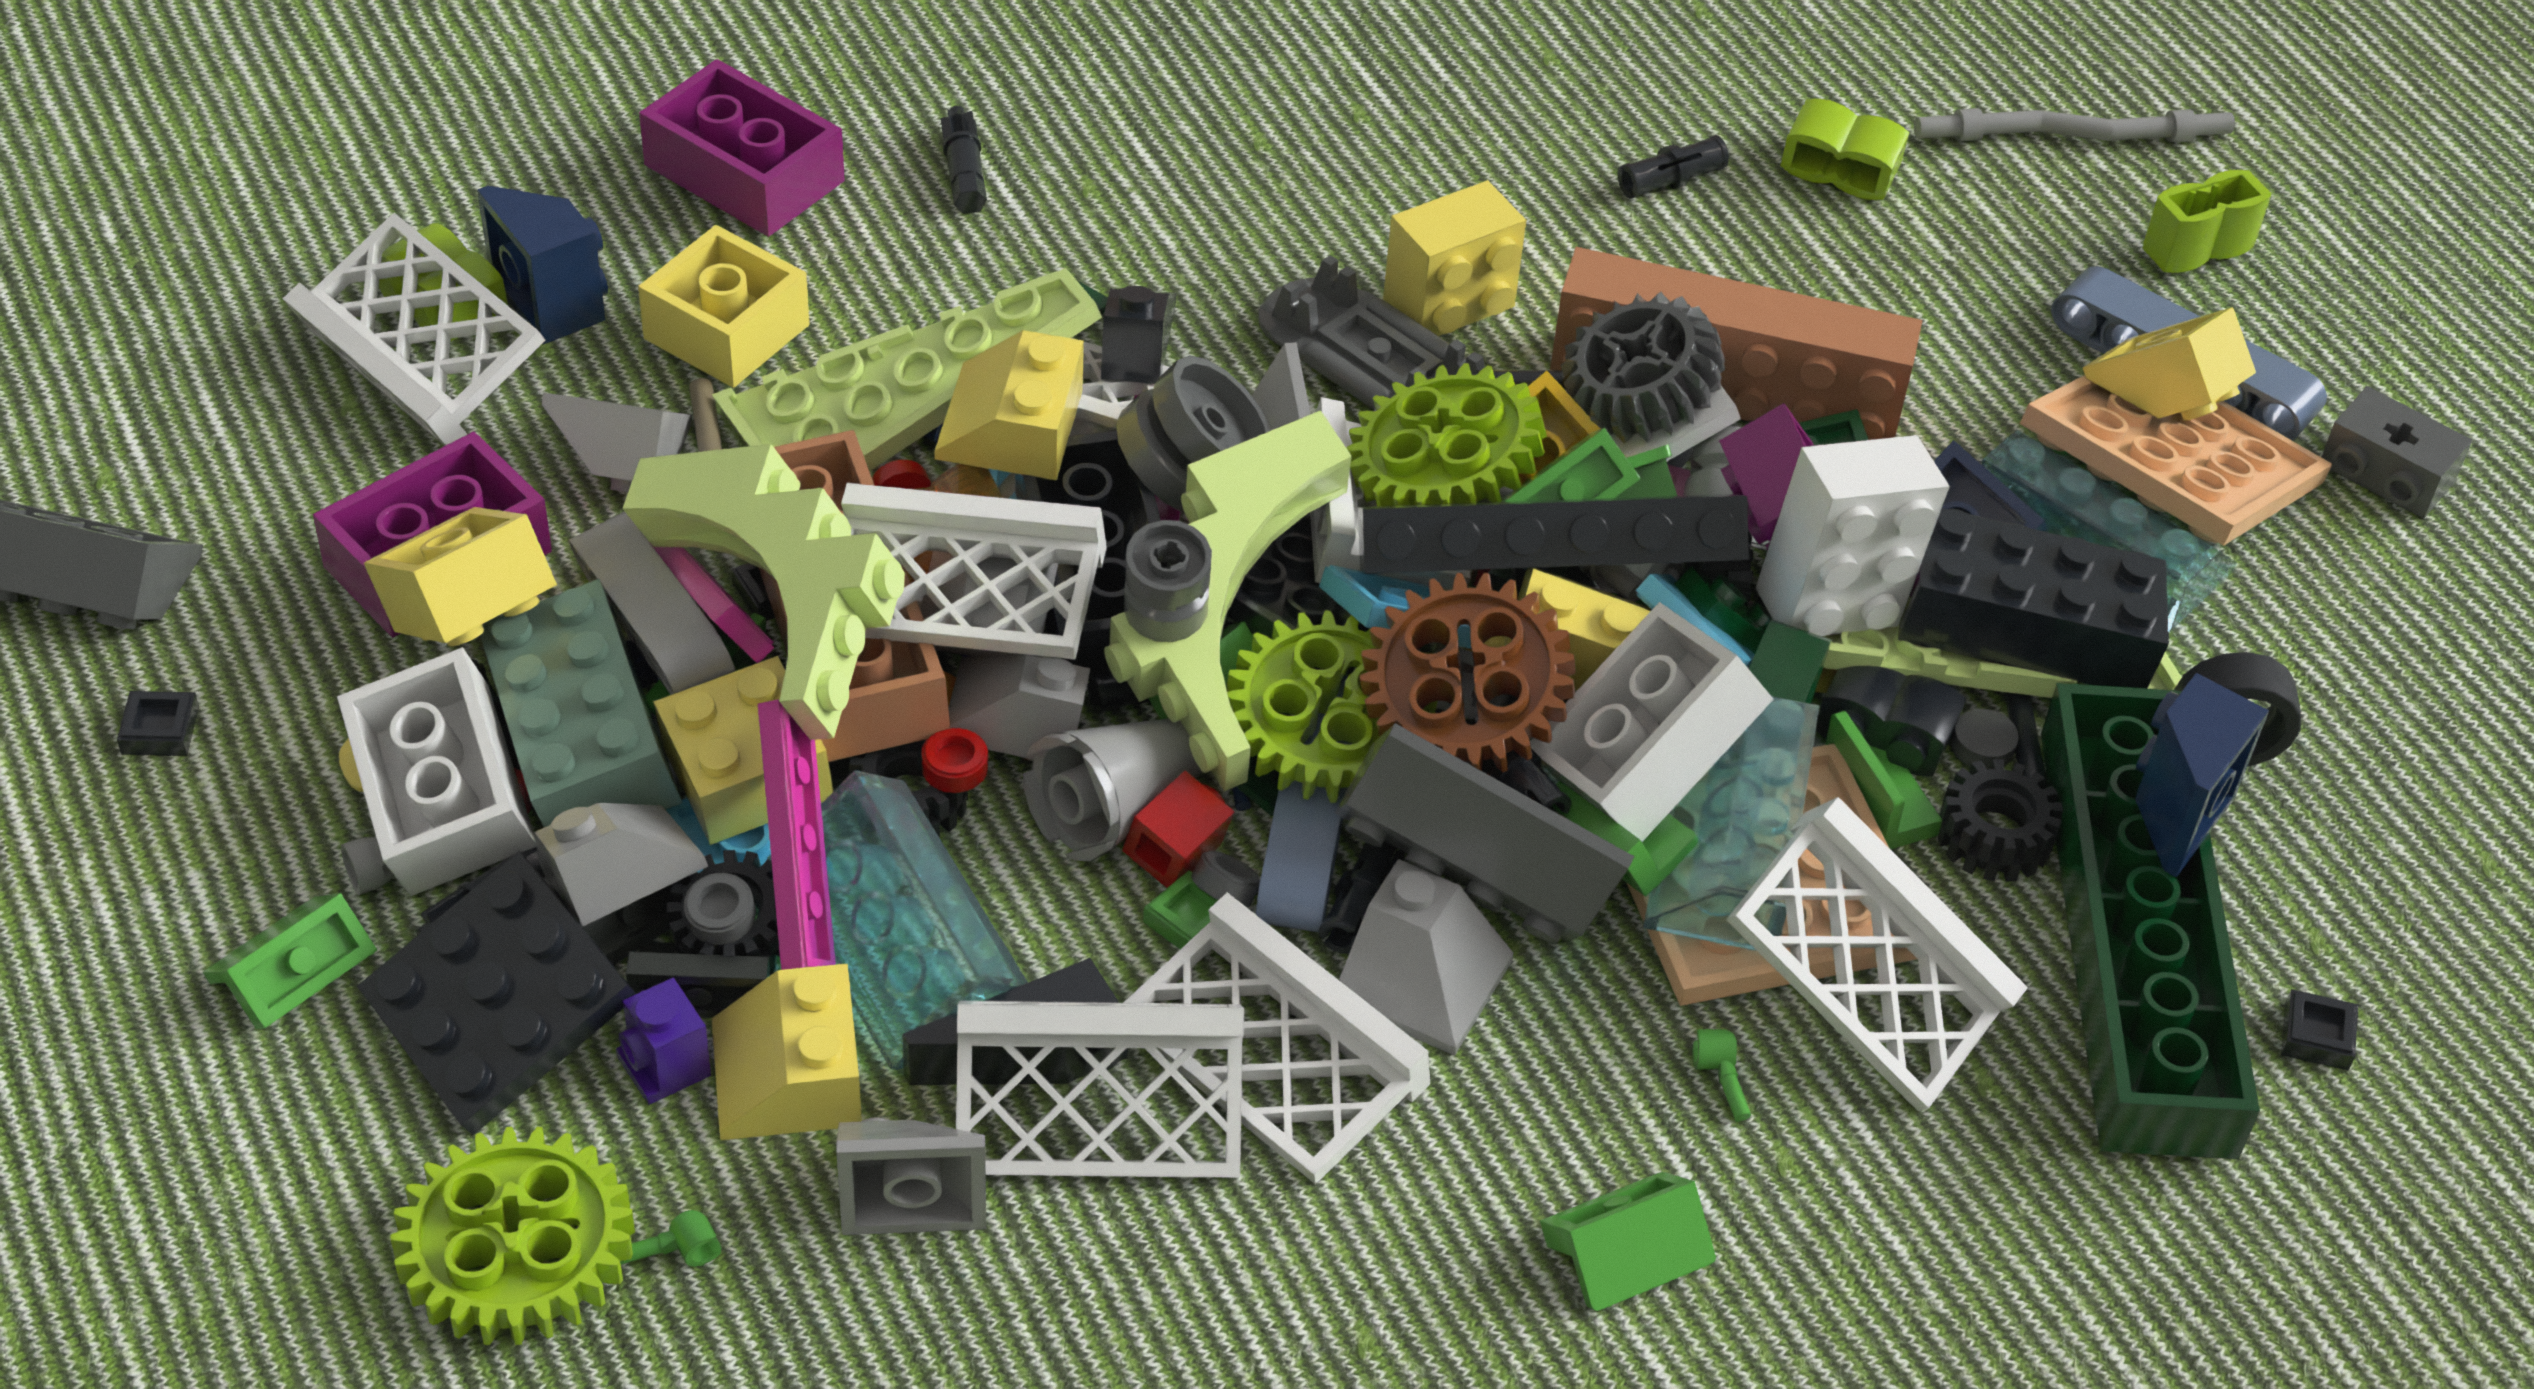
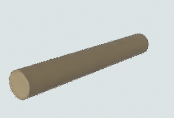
M706 378L695 379L690 383L689 391L698 452L721 450L722 443L716 403L712 396L714 394L713 384Z

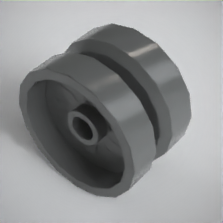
M1191 355L1177 360L1157 378L1153 389L1141 393L1121 411L1116 422L1118 443L1129 466L1142 483L1160 500L1184 514L1181 496L1183 493H1186L1187 466L1189 464L1272 430L1262 409L1240 382L1225 369L1208 359Z

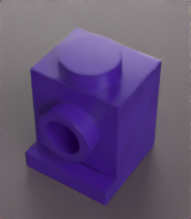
M674 977L623 1000L626 1030L619 1033L621 1046L616 1048V1055L648 1105L711 1076L706 1025Z

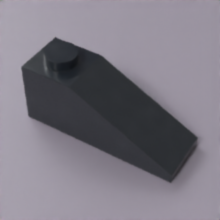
M1143 286L1110 288L1103 317L1101 379L1156 383L1157 378L1162 375L1177 293L1152 291Z
M1091 958L984 1000L1119 1003ZM957 1012L902 1034L904 1076L909 1085H957ZM972 1046V1075L981 1085L1006 1084L1023 1068L1002 1046ZM1043 1047L1016 1048L1030 1061ZM1055 1047L1035 1067L1050 1084H1067L1086 1076L1093 1069L1074 1047ZM1086 1047L1099 1062L1114 1049ZM1126 1048L1106 1069L1110 1070L1118 1062L1127 1059L1128 1048ZM1027 1074L1018 1084L1038 1083Z

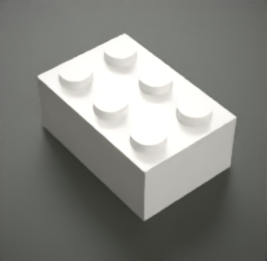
M1917 435L1801 448L1755 588L1773 620L1819 636L1841 634L1847 631L1879 630L1899 625L1950 487Z
M1659 602L1575 692L1574 698L1569 699L1565 703L1566 721H1549L1552 741L1545 743L1533 738L1530 741V745L1541 757V762L1558 781L1568 786L1643 842L1774 699L1736 654Z
M463 647L337 696L383 862L410 896L504 860L518 851L524 852L537 847L489 686Z

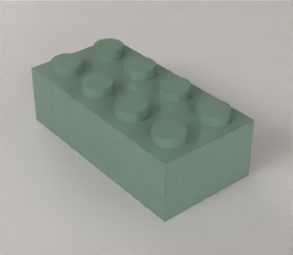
M600 579L542 600L535 607L524 613L511 617L502 615L482 624L484 632L480 637L530 801L544 828L551 825L554 818L564 811L576 807H589L596 803L662 805L665 810L682 803L624 632Z

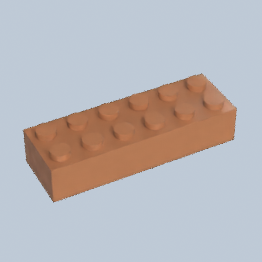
M1575 247L1561 292L1550 370H1562L1561 364L1566 361L1565 345L1576 342V327H1591L1593 325V312L1603 315L1613 310L1614 300L1624 306L1631 304L1637 293L1646 302L1651 301L1660 292L1670 302L1683 296L1691 307L1699 306L1702 312L1707 315L1712 327L1717 329L1722 342L1720 346L1725 357V370L1720 373L1722 376L1721 386L1735 403L1741 417L1740 420L1752 422L1783 403L1798 423L1858 409L1868 439H1885L1896 436L1923 320Z
M854 430L774 447L801 483L799 490L823 488L842 514L841 502L847 483L874 486ZM901 565L903 571L905 572L904 587H906L911 583L909 581L905 568ZM759 568L788 656L787 615L779 586L772 576ZM917 600L899 610L906 620L924 621ZM865 638L863 651L858 655L850 682L848 703L842 710L835 736L831 739H821L827 751L828 762L926 740L936 732L950 729L946 680L933 644L891 641L883 638Z

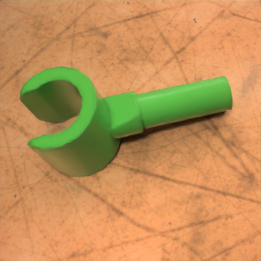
M1698 1029L1697 1040L1692 1045L1694 1068L1696 1070H1717L1719 1083L1723 1087L1735 1121L1740 1122L1750 1118L1751 1113L1739 1084L1738 1073L1735 1068L1737 1058V1040L1735 1035L1725 1029Z
M688 1210L679 1214L671 1222L669 1231L659 1233L655 1237L631 1243L632 1259L620 1261L622 1265L661 1253L667 1254L678 1249L685 1263L688 1266L696 1267L717 1258L722 1248L708 1218L699 1211Z

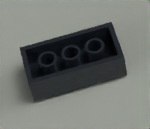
M1117 430L1069 436L1057 480L1015 473V494L1017 500L1101 508L1107 546L1102 568L1097 567L1076 659L1061 658L1072 665L1090 668V673L1110 670L1104 650L1106 646L1110 645L1111 617L1124 612L1127 545L1134 533L1146 524L1160 521L1154 493L1142 483L1129 466L1118 443ZM1058 563L1054 587L1078 574L1080 565ZM1072 597L1066 600L1069 604H1071ZM1054 607L1047 614L1045 623L1047 633L1063 636L1066 619Z
M1941 508L1899 622L1898 640L2006 666L2019 667L2076 680L2079 683L2088 685L2148 689L2169 645L2166 560L2151 557L2142 552H2129L2091 543L2077 537H2065L2039 531L2017 523H2005L1979 517L1957 509Z

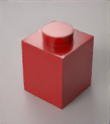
M1185 770L1134 817L1122 851L1163 886L1168 888L1187 871L1193 872L1202 853L1215 851L1221 846L1235 811L1225 804L1224 799L1215 789L1201 784Z

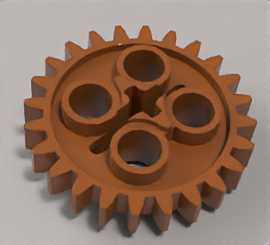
M1456 573L1452 590L1444 591L1435 578L1429 580L1430 596L1422 599L1410 589L1407 590L1405 596L1408 610L1405 613L1397 608L1387 606L1385 608V615L1390 629L1372 627L1370 635L1372 645L1376 649L1362 650L1361 654L1364 669L1369 671L1360 675L1362 692L1365 695H1369L1364 700L1368 717L1379 718L1376 722L1379 737L1396 723L1460 760L1468 762L1469 765L1482 771L1483 760L1492 759L1501 772L1507 771L1506 753L1512 750L1527 761L1532 758L1529 741L1531 737L1545 743L1552 741L1551 725L1547 720L1555 722L1566 721V704L1562 700L1574 698V679L1568 676L1575 674L1576 669L1574 654L1567 653L1570 649L1569 633L1567 630H1556L1558 628L1557 612L1554 609L1538 614L1540 610L1538 593L1534 591L1518 601L1516 582L1512 579L1497 592L1492 590L1489 573L1482 575L1476 588H1467L1463 574ZM1463 624L1469 625L1471 629L1470 638L1478 721L1474 725H1469L1465 722V701L1461 682L1463 676L1458 639V628ZM1496 636H1506L1512 639L1506 646L1498 648L1484 644L1487 640ZM1433 642L1446 645V648L1434 654H1424L1419 651L1424 645ZM1502 694L1513 695L1518 698L1512 705L1497 707L1489 703L1494 697ZM1435 701H1446L1452 704L1446 711L1437 714L1428 713L1423 710L1425 706Z

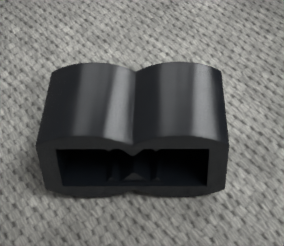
M1878 666L1845 667L1838 669L1823 698L1814 729L1826 739L1832 714L1846 711L1868 745L1886 751V756L1890 763L1908 769L1913 775L1934 776L1953 736L1966 698L1956 689L1933 678L1919 675L1906 676L1898 671Z

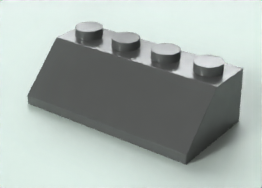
M0 499V600L18 602L19 594L39 598L37 608L40 610L64 615H77L78 607L98 611L96 619L98 623L135 629L137 619L163 618L201 558L203 545Z
M1396 723L1371 745L1335 814L1349 821L1345 828L1358 839L1377 847H1381L1383 842L1386 841L1407 853L1404 859L1405 862L1439 877L1445 874L1465 885L1464 892L1477 905L1494 912H1499L1501 906L1521 916L1524 918L1521 925L1524 930L1551 944H1557L1560 939L1569 942L1584 934L1629 869L1635 857Z

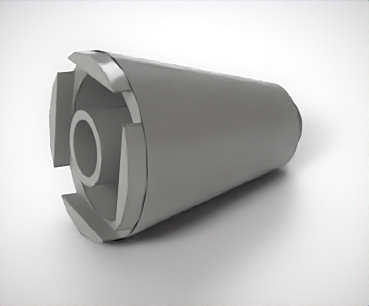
M1167 718L1056 732L1042 737L1031 745L1026 756L1034 754L1033 769L1023 773V787L1029 810L1041 833L1050 843L1060 839L1073 850L1065 855L1075 861H1092L1110 852L1127 837L1134 817L1182 772L1186 770L1195 779L1202 773L1190 749V736L1181 721L1172 722Z

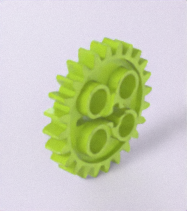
M1464 363L1456 375H1448L1445 366H1439L1435 378L1428 380L1418 371L1414 373L1415 384L1410 387H1406L1398 382L1392 383L1395 395L1391 398L1375 395L1373 402L1376 411H1360L1358 417L1361 427L1349 430L1352 444L1347 446L1346 449L1351 454L1350 470L1356 488H1361L1366 502L1376 500L1377 506L1478 503V501L1484 498L1491 502H1501L1499 490L1502 487L1513 490L1521 487L1518 473H1535L1536 467L1533 458L1544 455L1542 439L1547 437L1538 399L1536 396H1530L1528 385L1525 382L1515 385L1512 373L1510 372L1495 379L1492 366L1489 365L1483 368L1477 375H1472L1469 363Z
M1325 610L1322 624L1313 625L1304 612L1299 613L1295 630H1291L1283 622L1277 620L1274 622L1272 639L1260 633L1254 634L1251 651L1240 650L1237 655L1236 670H1230L1228 674L1227 694L1230 706L1251 747L1250 757L1258 755L1255 774L1260 777L1274 769L1280 772L1277 789L1281 791L1287 788L1294 780L1301 782L1303 799L1309 800L1318 786L1325 787L1330 802L1336 803L1340 788L1350 786L1371 745L1379 738L1376 724L1379 718L1368 717L1364 700L1369 696L1363 694L1360 682V675L1369 672L1363 666L1362 650L1376 648L1372 645L1370 629L1367 632L1358 630L1359 621L1352 615L1347 619L1344 626L1335 624L1331 611ZM1310 667H1317L1324 670H1316ZM1357 667L1345 681L1343 698L1336 697L1340 689L1341 680L1348 669ZM1438 701L1429 703L1423 710L1428 713H1435ZM1279 713H1289L1294 716H1285ZM1319 713L1325 714L1320 726V732L1311 744L1305 745L1304 743L1316 730ZM1336 741H1346L1352 743V745H1344Z
M511 1126L505 1128L501 1144L493 1146L482 1132L475 1135L476 1151L468 1155L453 1144L448 1146L451 1165L447 1168L431 1162L425 1163L423 1167L428 1186L407 1184L405 1191L409 1206L395 1208L394 1217L398 1232L391 1234L390 1240L399 1283L406 1284L409 1301L413 1307L425 1304L429 1323L433 1326L450 1316L454 1337L460 1339L474 1324L478 1325L481 1329L484 1345H490L493 1342L500 1328H510L515 1345H522L527 1326L537 1325L540 1332L547 1339L551 1338L554 1332L553 1318L562 1315L576 1326L581 1324L579 1303L585 1301L602 1307L606 1303L602 1283H622L623 1276L620 1261L632 1259L633 1251L630 1235L635 1233L628 1188L626 1184H618L616 1168L612 1162L599 1166L596 1147L593 1145L583 1148L574 1155L572 1136L569 1133L563 1134L550 1146L545 1144L543 1127H536L527 1142H518L516 1133ZM551 1197H556V1198H557L556 1200H552V1201H548V1202L542 1201L543 1199H547V1198H551ZM484 1205V1206L481 1207V1208H477V1209H473V1210L468 1209V1208L473 1207V1206ZM552 1258H563L558 1262L550 1264L542 1263ZM487 1266L483 1270L468 1272V1270L474 1267Z

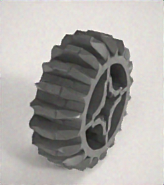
M1660 292L1651 301L1646 302L1637 293L1633 302L1624 306L1614 300L1612 311L1605 315L1593 312V325L1591 327H1576V342L1565 345L1566 361L1561 364V377L1566 388L1565 391L1585 411L1592 422L1600 429L1605 428L1610 436L1615 433L1624 444L1635 433H1639L1647 443L1653 432L1661 429L1672 436L1673 426L1680 420L1694 424V409L1711 408L1710 393L1722 389V376L1720 373L1725 370V357L1720 346L1722 342L1717 329L1712 327L1707 315L1702 312L1699 306L1691 307L1683 296L1670 302ZM1683 351L1679 361L1676 362L1677 356Z

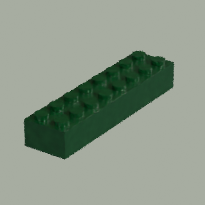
M2057 683L2041 731L2048 787L2053 785L2058 793L2055 803L2062 802L2063 807L2062 822L2056 837L2100 1151L2239 1160L2260 1113L2210 832L2179 875L2174 877L2164 871L2135 800L2144 773L2136 769V764L2148 741L2153 735L2156 734L2158 736L2159 729L2151 726L2154 714L2169 691L2179 695L2182 691Z

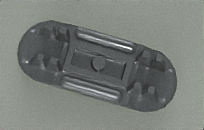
M1331 255L1322 260L1316 277L1290 281L1275 289L1263 300L1258 309L1259 326L1267 338L1281 347L1284 343L1296 342L1300 360L1373 410L1375 409L1373 402L1375 395L1387 398L1393 397L1395 394L1392 383L1398 382L1406 387H1410L1415 384L1414 373L1418 371L1428 380L1435 378L1438 367L1442 365L1447 369L1448 375H1456L1464 363H1469L1472 375H1476L1477 370L1485 368L1484 358L1474 351L1465 357L1466 345L1456 339L1449 344L1385 300L1377 298L1370 292L1358 289L1356 272L1346 266L1338 274V260Z

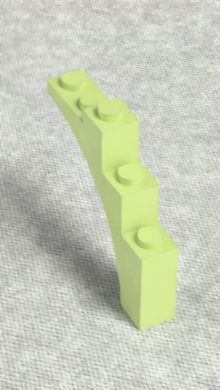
M1321 410L1187 466L1186 493H1183L1181 496L1183 510L1190 522L1188 525L1195 527L1206 537L1212 550L1207 618L1198 631L1182 640L1160 642L1140 635L1129 625L1124 612L1111 617L1110 645L1106 646L1104 651L1107 664L1113 676L1119 683L1127 681L1139 702L1156 694L1159 695L1160 702L1168 718L1172 722L1180 720L1190 736V749L1199 768L1204 773L1212 771L1224 792L1247 782L1251 749L1230 706L1220 665V639L1226 613L1245 575L1275 539L1306 514L1347 493L1351 454Z
M772 444L640 458L622 509L653 547H697L732 554L765 570L777 581L787 615L788 660L779 702L810 740L834 738L842 710L848 703L849 686L857 658L865 645L866 628L889 627L897 599L903 593L905 572L900 563L892 556L876 533L851 535L852 527L847 518L839 511L823 488L799 490L801 483Z

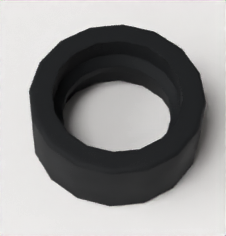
M2239 652L2226 653L2201 661L2183 674L2174 689L2183 691L2193 676L2198 673L2246 699L2271 704L2267 708L2269 710L2247 767L2274 759L2292 745L2301 731V709L2295 680L2286 666L2269 656Z

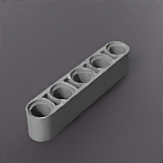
M625 511L568 540L589 582L600 579L622 629L670 695L736 671L723 641L711 622Z

